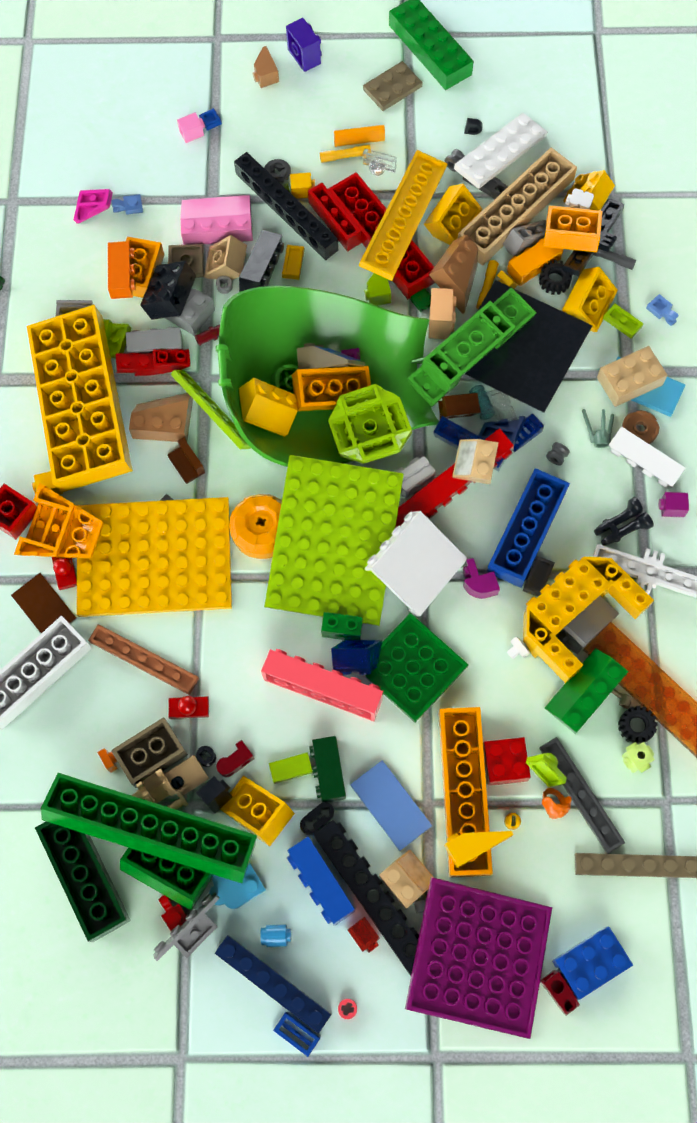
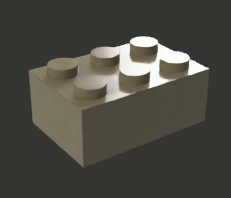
M164 717L111 750L131 785L137 788V783L143 781L160 768L164 771L188 755Z

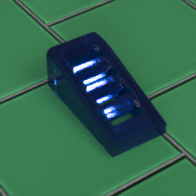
M533 413L525 418L526 422L523 426L530 434L522 428L520 434L524 439L520 436L518 437L517 441L519 443H515L514 453L543 432L544 425Z

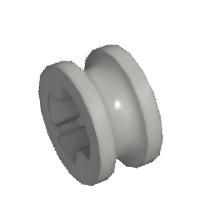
M220 276L216 280L218 292L222 294L231 292L232 281L228 276ZM227 283L228 286L225 287L224 285V287H221V284Z

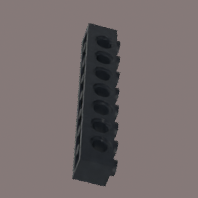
M248 152L234 161L236 175L325 261L339 251L338 238Z
M332 820L313 834L315 839L411 976L415 955L408 956L405 953V946L411 943L417 948L419 934L414 927L409 928L405 923L407 917L401 909L396 910L392 904L395 900L389 891L384 893L380 887L383 884L376 873L372 875L368 870L370 864L364 856L359 857L356 852L358 847L352 839L347 840L344 835L346 830L340 822L336 824ZM338 838L343 841V846L340 849H334L331 846L334 839ZM346 856L354 857L355 864L353 866L347 867L344 865L343 860ZM364 873L367 876L366 883L358 884L355 881L356 875ZM372 890L377 891L380 895L379 900L376 902L368 900L367 895ZM381 909H390L392 917L389 920H383L380 917ZM395 926H401L404 929V936L401 938L394 937L392 929Z

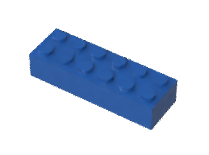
M534 469L491 558L487 573L494 572L496 577L522 588L570 483L539 469Z

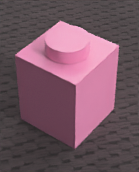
M196 112L177 119L179 131L186 143L204 136L203 128H205L202 118H198Z

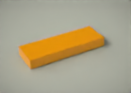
M384 125L334 131L335 147L385 141Z

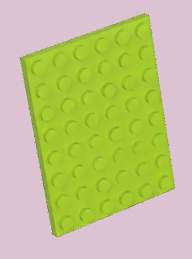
M290 455L264 607L323 617L324 612L363 617L364 624L380 626L386 585L372 571H366L365 567L368 565L367 561L380 551L379 547L381 544L393 536L392 532L396 526L404 473Z

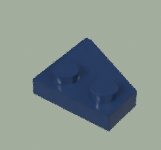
M519 416V419L508 421L507 418L497 422H484L477 438L485 440L500 428L512 444L515 445L526 422L525 416Z

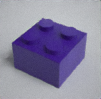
M300 18L286 25L288 51L301 69L306 72L320 65L322 56L320 50L321 39L318 34L314 33L311 24L307 23L304 18Z

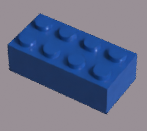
M309 836L287 850L289 856L286 858L294 870L298 868L301 872L298 875L305 888L308 886L311 888L312 892L309 895L316 906L321 904L324 910L321 914L328 924L332 922L335 926L355 912L351 902Z

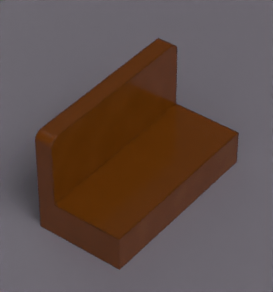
M183 437L177 441L179 448L170 452L167 456L184 482L188 484L203 475L205 470Z

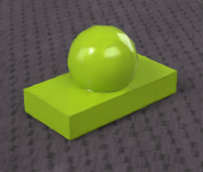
M543 753L527 757L526 764L548 787L566 783L567 777L557 768L558 760L555 755Z

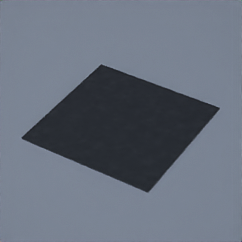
M495 280L477 312L489 301L494 303L511 287ZM514 289L532 307L536 315L498 349L494 347L465 375L545 413L590 332L592 325Z

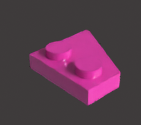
M110 189L80 190L73 220L79 224L109 209L113 192Z

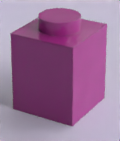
M665 492L658 502V508L661 510L662 517H685L689 511L688 493Z

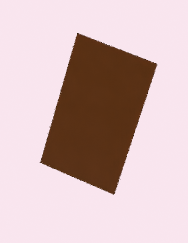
M41 573L11 594L40 633L44 632L60 616L68 623L76 619L75 615Z

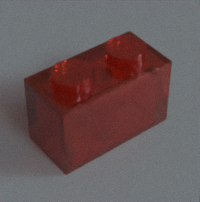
M365 917L347 930L362 952L367 950L370 953L379 946L377 941L380 938Z

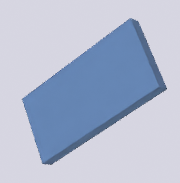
M383 760L350 784L399 851L432 827V824Z

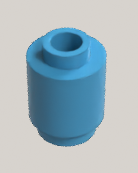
M287 924L266 925L260 931L261 945H266V947H287L288 942H291V929H287Z

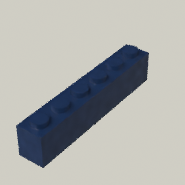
M227 935L214 953L318 1034L332 1015L231 936Z

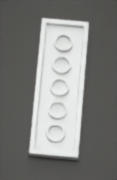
M522 113L455 164L454 169L480 189L547 137L548 131Z

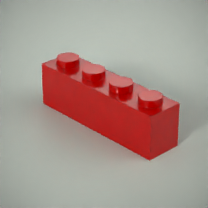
M320 183L308 190L310 206L338 238V241L348 252L361 244L362 231L326 186Z

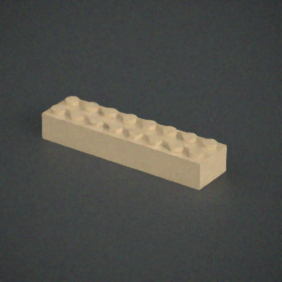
M551 147L458 233V238L467 234L478 247V263L483 266L503 247L504 241L513 228L527 225L574 180L577 166Z

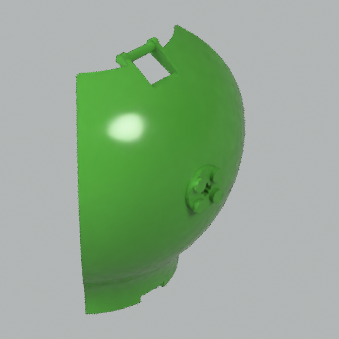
M264 286L247 289L233 295L224 304L220 322L219 345L215 346L216 352H218L220 379L218 380V385L222 387L226 406L239 434L262 457L288 467L290 455L343 464L352 462V460L340 457L328 420L334 409L298 411L289 433L285 437L244 422L242 419L239 388L252 378L259 379L294 394L292 374L298 369L297 348H302L307 343L324 345V348L333 349L340 353L341 350L359 348L361 361L365 362V366H369L371 385L377 384L384 390L400 397L412 430L439 424L428 402L407 382V378L417 370V364H422L425 358L423 357L429 319L396 313L337 293L294 286ZM368 427L366 430H373L374 427Z

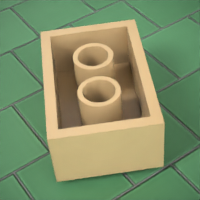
M647 346L601 367L597 379L614 407H617L662 386L668 375L650 346Z

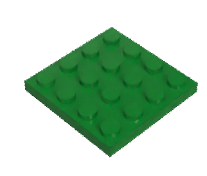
M410 613L379 645L376 665L359 666L357 670L372 684L379 686L383 694L416 723L466 670L469 664Z

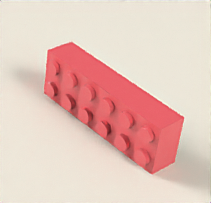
M270 649L261 670L264 681L375 722L383 700V691L380 690L379 686L375 684H369L368 686L361 683L362 681L356 677H350L349 679L337 670L328 671L318 663H313L312 665L306 663V660L299 656H294L293 658L287 656V653L283 650L276 649L274 651Z

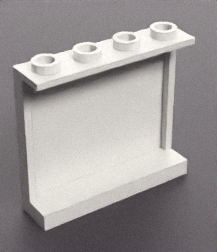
M421 511L409 512L404 518L405 522L393 530V536L381 544L377 555H373L367 561L368 565L365 567V570L372 571L408 606L409 609L407 611L413 616H421L468 558Z

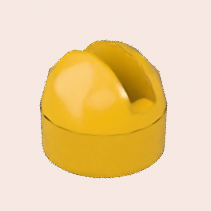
M509 813L504 819V824L508 829L515 830L521 825V818L516 813ZM512 816H515V826H511Z

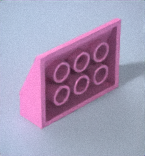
M250 195L182 200L180 220L181 236L184 245L215 244L230 235L241 242L253 241Z

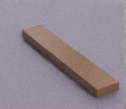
M99 624L88 640L89 643L188 695L191 694L199 680L198 676Z

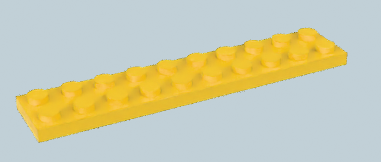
M416 150L359 263L360 267L388 280H393L446 170L447 163Z

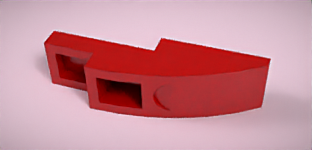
M153 349L152 353H116L115 355L116 372L134 373L135 376L165 374L190 367L189 349Z

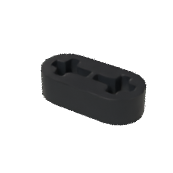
M323 802L303 817L300 822L302 832L306 835H313L334 817L333 806L330 803ZM322 807L325 809L330 808L328 817L324 815L320 819L318 818L322 813ZM314 819L317 820L313 824V830L304 829L306 826L305 821L312 822Z

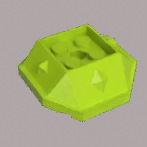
M377 384L340 395L328 420L340 457L361 464L399 453L412 434V429L400 397L384 390ZM368 427H374L373 430H366Z

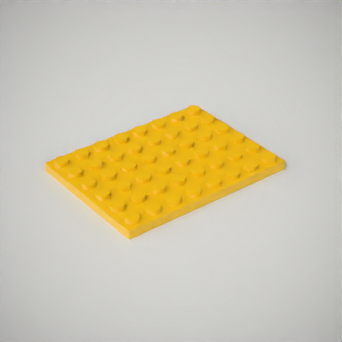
M228 497L77 505L104 522L92 559L77 558L78 617L232 609Z

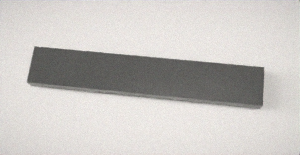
M556 737L539 747L542 754L552 753L556 756L558 760L557 768L567 777L566 783L562 784L569 796L572 797V801L606 854L625 844V841L559 739Z

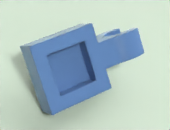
M140 194L123 196L124 201L120 199L111 200L114 213L125 211L126 215L143 213Z
M660 294L647 304L646 307L658 319L664 317L670 326L677 322L676 318L679 316L675 311L671 310L673 304Z

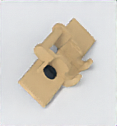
M192 755L171 770L164 773L160 768L143 781L137 783L136 786L139 790L131 796L157 804L167 796L177 794L179 799L167 806L177 810L183 805H189L184 795L207 781L209 777L195 755Z

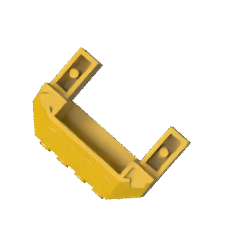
M582 557L579 561L575 559L568 566L569 570L566 573L560 572L554 578L555 582L551 586L547 584L540 591V596L537 598L532 597L526 603L527 608L523 615V642L534 658L539 656L564 683L568 682L583 666L578 658L556 637L564 627L599 596L603 598L608 593L634 619H637L654 601L612 558Z

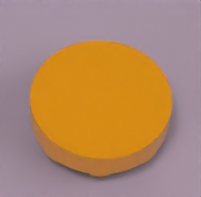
M271 494L248 496L232 511L229 522L230 533L234 544L242 553L256 559L273 557L282 503L281 499Z

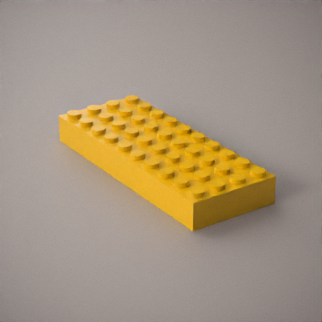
M95 304L28 325L27 332L53 484L63 493L133 471L103 317Z

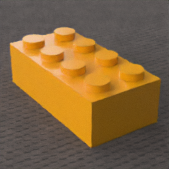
M369 366L297 369L292 374L293 392L296 395L298 411L332 410L335 408L340 395L371 385Z

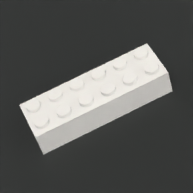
M62 616L0 670L1 730L92 649Z

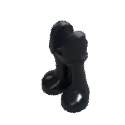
M633 497L628 501L626 510L611 519L603 520L602 524L594 530V533L598 536L609 529L611 530L612 534L601 540V544L606 546L619 542L622 537L635 530L650 529L654 526V523L648 513H642L643 507L638 498ZM641 514L640 516H638L635 520H633V521L630 522L629 524H627V525H625V526H623V527H621V528H619V529L616 527V526H618L619 524H621V523H623V522L629 520L630 518H633V517H635V516Z

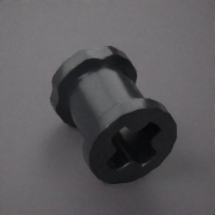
M202 746L197 750L196 758L202 766L210 767L216 762V754L211 747ZM206 752H208L211 757H207L205 761L202 756H205Z

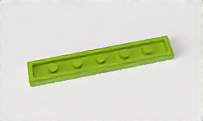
M174 370L171 373V376L240 450L251 448L239 434L234 422L185 370Z

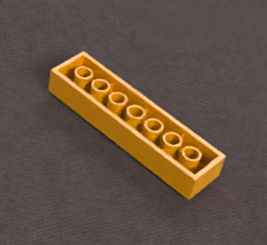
M480 707L440 709L438 716L446 842H448L447 838L455 833H458L460 836L463 833L490 832ZM491 849L459 868H456L447 852L449 877L491 876L493 874Z

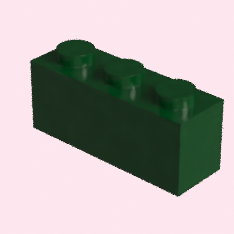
M336 736L313 739V746H309L311 758H315L316 762L312 769L314 778H318L319 786H315L317 798H321L322 803L346 799Z

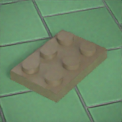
M401 61L364 84L363 90L382 111H385L420 89L423 82Z

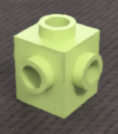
M635 742L626 747L627 752L622 755L623 762L632 773L638 770L642 773L652 767L650 763L655 759L650 746H646L644 742L639 745Z

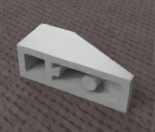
M546 220L513 228L504 241L503 246L513 257L522 254L526 248L533 247L540 239L544 238Z

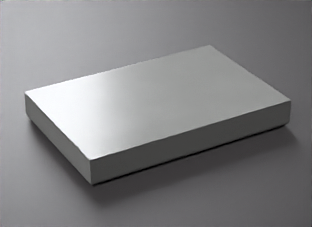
M599 596L563 629L584 647L612 622L619 613Z

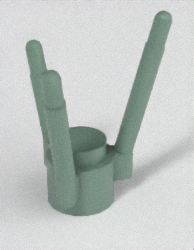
M583 409L582 413L590 435V443H594L596 448L608 447L611 442L614 414L612 413L610 416L607 431L605 430V409H602L601 430H597L596 434H593L586 410Z

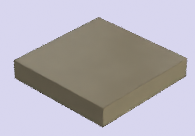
M203 244L168 245V264L186 261L196 274V278L204 277Z

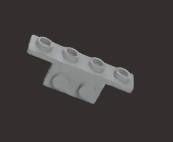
M216 893L208 894L201 901L202 906L197 911L193 909L186 916L185 919L187 921L181 927L177 925L170 932L171 937L166 942L161 941L155 947L153 956L156 961L173 945L188 958L218 927L206 914L220 899Z

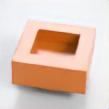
M104 748L97 752L110 773L118 769L115 764L118 761L112 751L108 752Z

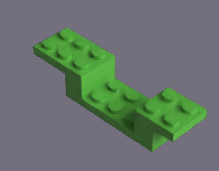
M511 287L494 303L489 301L427 355L421 367L407 378V382L433 407L442 397L459 384L462 376L494 347L498 349L529 322L536 315V312Z

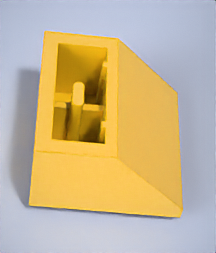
M605 170L580 174L575 178V182L568 190L563 201L564 203L566 202L568 194L572 195L575 188L580 189L583 192L593 193L594 197L590 210L600 211L615 184Z

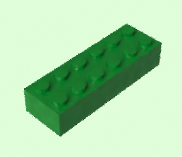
M408 0L389 11V26L445 91L472 76L474 64L472 58L420 0Z

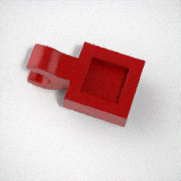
M165 895L158 899L166 911L161 917L170 931L177 925L181 927L187 921L185 919L187 914L180 904L173 906L171 900Z

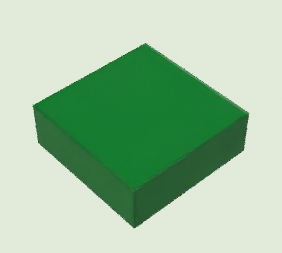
M425 288L410 297L411 302L420 312L430 307L431 295Z

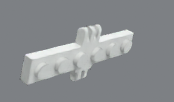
M600 544L596 545L593 557L612 558L629 576L637 578L636 583H639L642 589L644 585L647 586L645 591L647 594H650L651 588L655 589L656 585L697 598V576L664 566V553H661L659 559H656L658 551L654 550L652 557H650L651 549L646 548L644 557L640 558Z

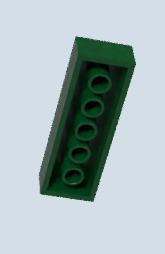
M46 821L35 827L88 942H95L131 921L90 835Z

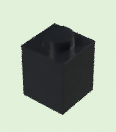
M215 776L196 792L214 814L233 797L228 792L230 789L229 785L223 779L219 782Z

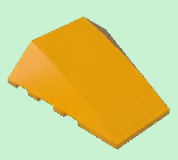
M39 483L33 501L38 503L27 537L20 536L14 555L92 559L104 522Z

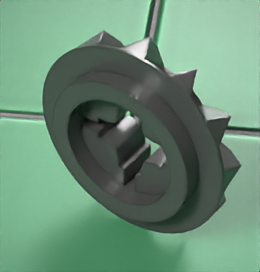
M281 159L271 160L264 167L281 183L284 180H288L291 174L290 165ZM275 168L280 172V175L275 173Z

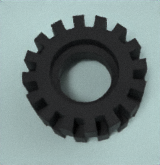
M554 260L553 263L548 261V265L545 263L541 269L539 284L542 285L541 288L543 290L546 288V293L552 291L551 295H554L555 292H557V295H560L561 291L564 293L566 289H569L573 274L563 271V261L560 260V263H557V260ZM558 274L562 277V280L553 281L549 278V275Z
M632 706L626 710L618 721V725H620L618 730L622 732V738L625 736L627 738L626 741H632V744L635 742L641 744L650 740L654 733H656V726H658L657 722H655V715H651V710L647 711V708L644 706L642 708L640 706L633 708ZM633 718L643 720L645 723L643 732L632 730L630 722Z

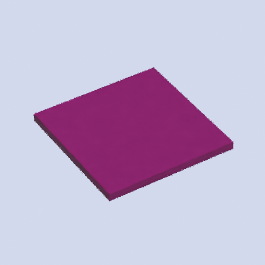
M432 877L430 879L405 1009L531 1039L552 907Z

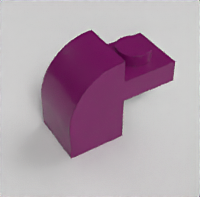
M474 558L467 559L465 567H463L464 576L468 578L464 579L463 583L466 592L479 599L497 596L500 588L495 573L490 572L479 575Z

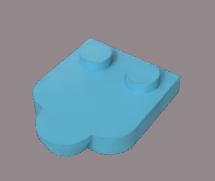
M249 862L242 884L213 875L212 882L214 886L211 887L209 894L216 893L220 899L215 905L225 904L230 909H238L266 891Z

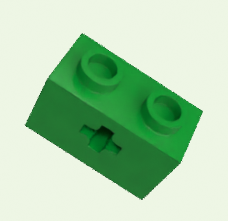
M324 612L321 628L322 637L360 642L363 617Z

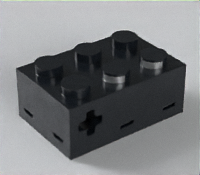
M186 261L156 266L140 306L151 320L181 316L196 274Z

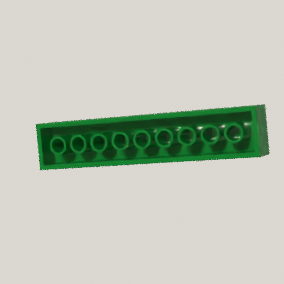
M57 773L41 806V819L43 821L241 884L243 883L257 839L255 834L61 773Z

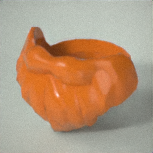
M547 788L543 792L542 805L546 809L549 818H562L568 813L571 808V796L564 798L562 793L554 788ZM547 794L555 795L559 799L560 804H556L550 797H547Z

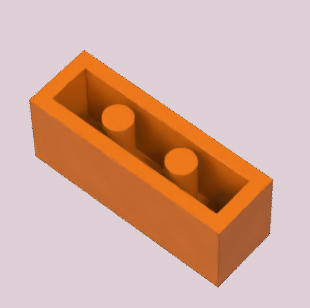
M129 241L108 242V291L111 299L133 298V290H136L135 279H133V275L136 274L135 264H133L135 249L131 248Z

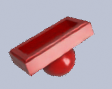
M52 557L58 589L64 590L77 586L73 558Z
M208 696L169 698V719L209 717Z

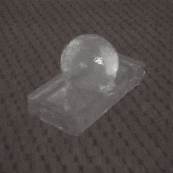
M364 149L363 164L369 166L371 174L375 176L382 175L385 170L395 173L397 157Z
M496 389L486 392L485 396L497 421L507 418L508 421L517 420L508 395Z

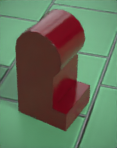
M242 740L235 744L238 750L228 757L219 759L216 768L221 776L230 777L255 759Z
M553 970L540 980L541 985L547 990L565 1016L580 1006L573 995L574 993L558 971Z

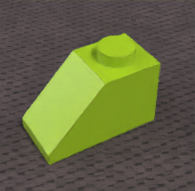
M373 273L367 282V290H364L365 300H369V303L376 306L391 303V290L388 279Z

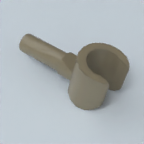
M614 689L611 693L621 699L619 705L629 709L632 701L631 696L619 693Z

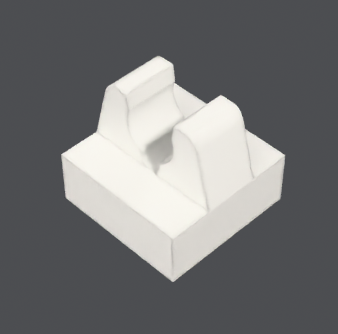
M517 636L510 641L514 646L507 653L512 659L520 654L524 658L531 654Z

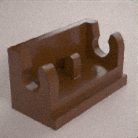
M478 393L444 396L442 401L438 402L440 420L470 417L481 413Z

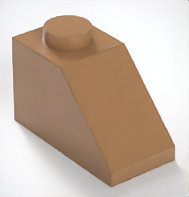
M264 46L254 63V72H252L254 81L259 83L260 88L279 82L278 69L267 46Z

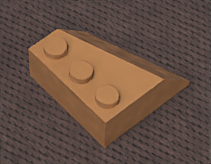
M467 234L451 243L429 274L440 288L453 289V296H456V307L462 314L466 311L478 266V247Z
M188 393L137 404L131 412L129 424L132 438L177 442L184 437L187 442L193 398Z

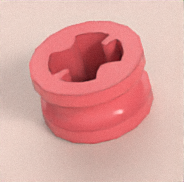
M351 999L342 1000L338 1006L339 1015L344 1019L353 1018L357 1013L356 1003ZM347 1002L352 1004L351 1008L354 1007V1012H349L348 1016L344 1015V1011L341 1010L342 1005L346 1006Z

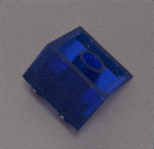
M343 640L331 648L333 670H337L343 673V675H349L352 672H359V675L371 674L378 665L382 640Z

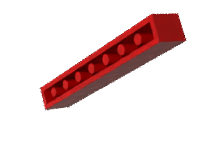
M500 428L485 439L498 442L494 468L498 466L497 462L502 458L506 460L513 454L514 445ZM454 463L398 507L395 528L405 522L404 518L409 512L421 511L429 519L438 513L437 509L442 505L446 507L453 501L452 497L457 493L459 495L464 493L468 489L467 486L473 481L452 478Z

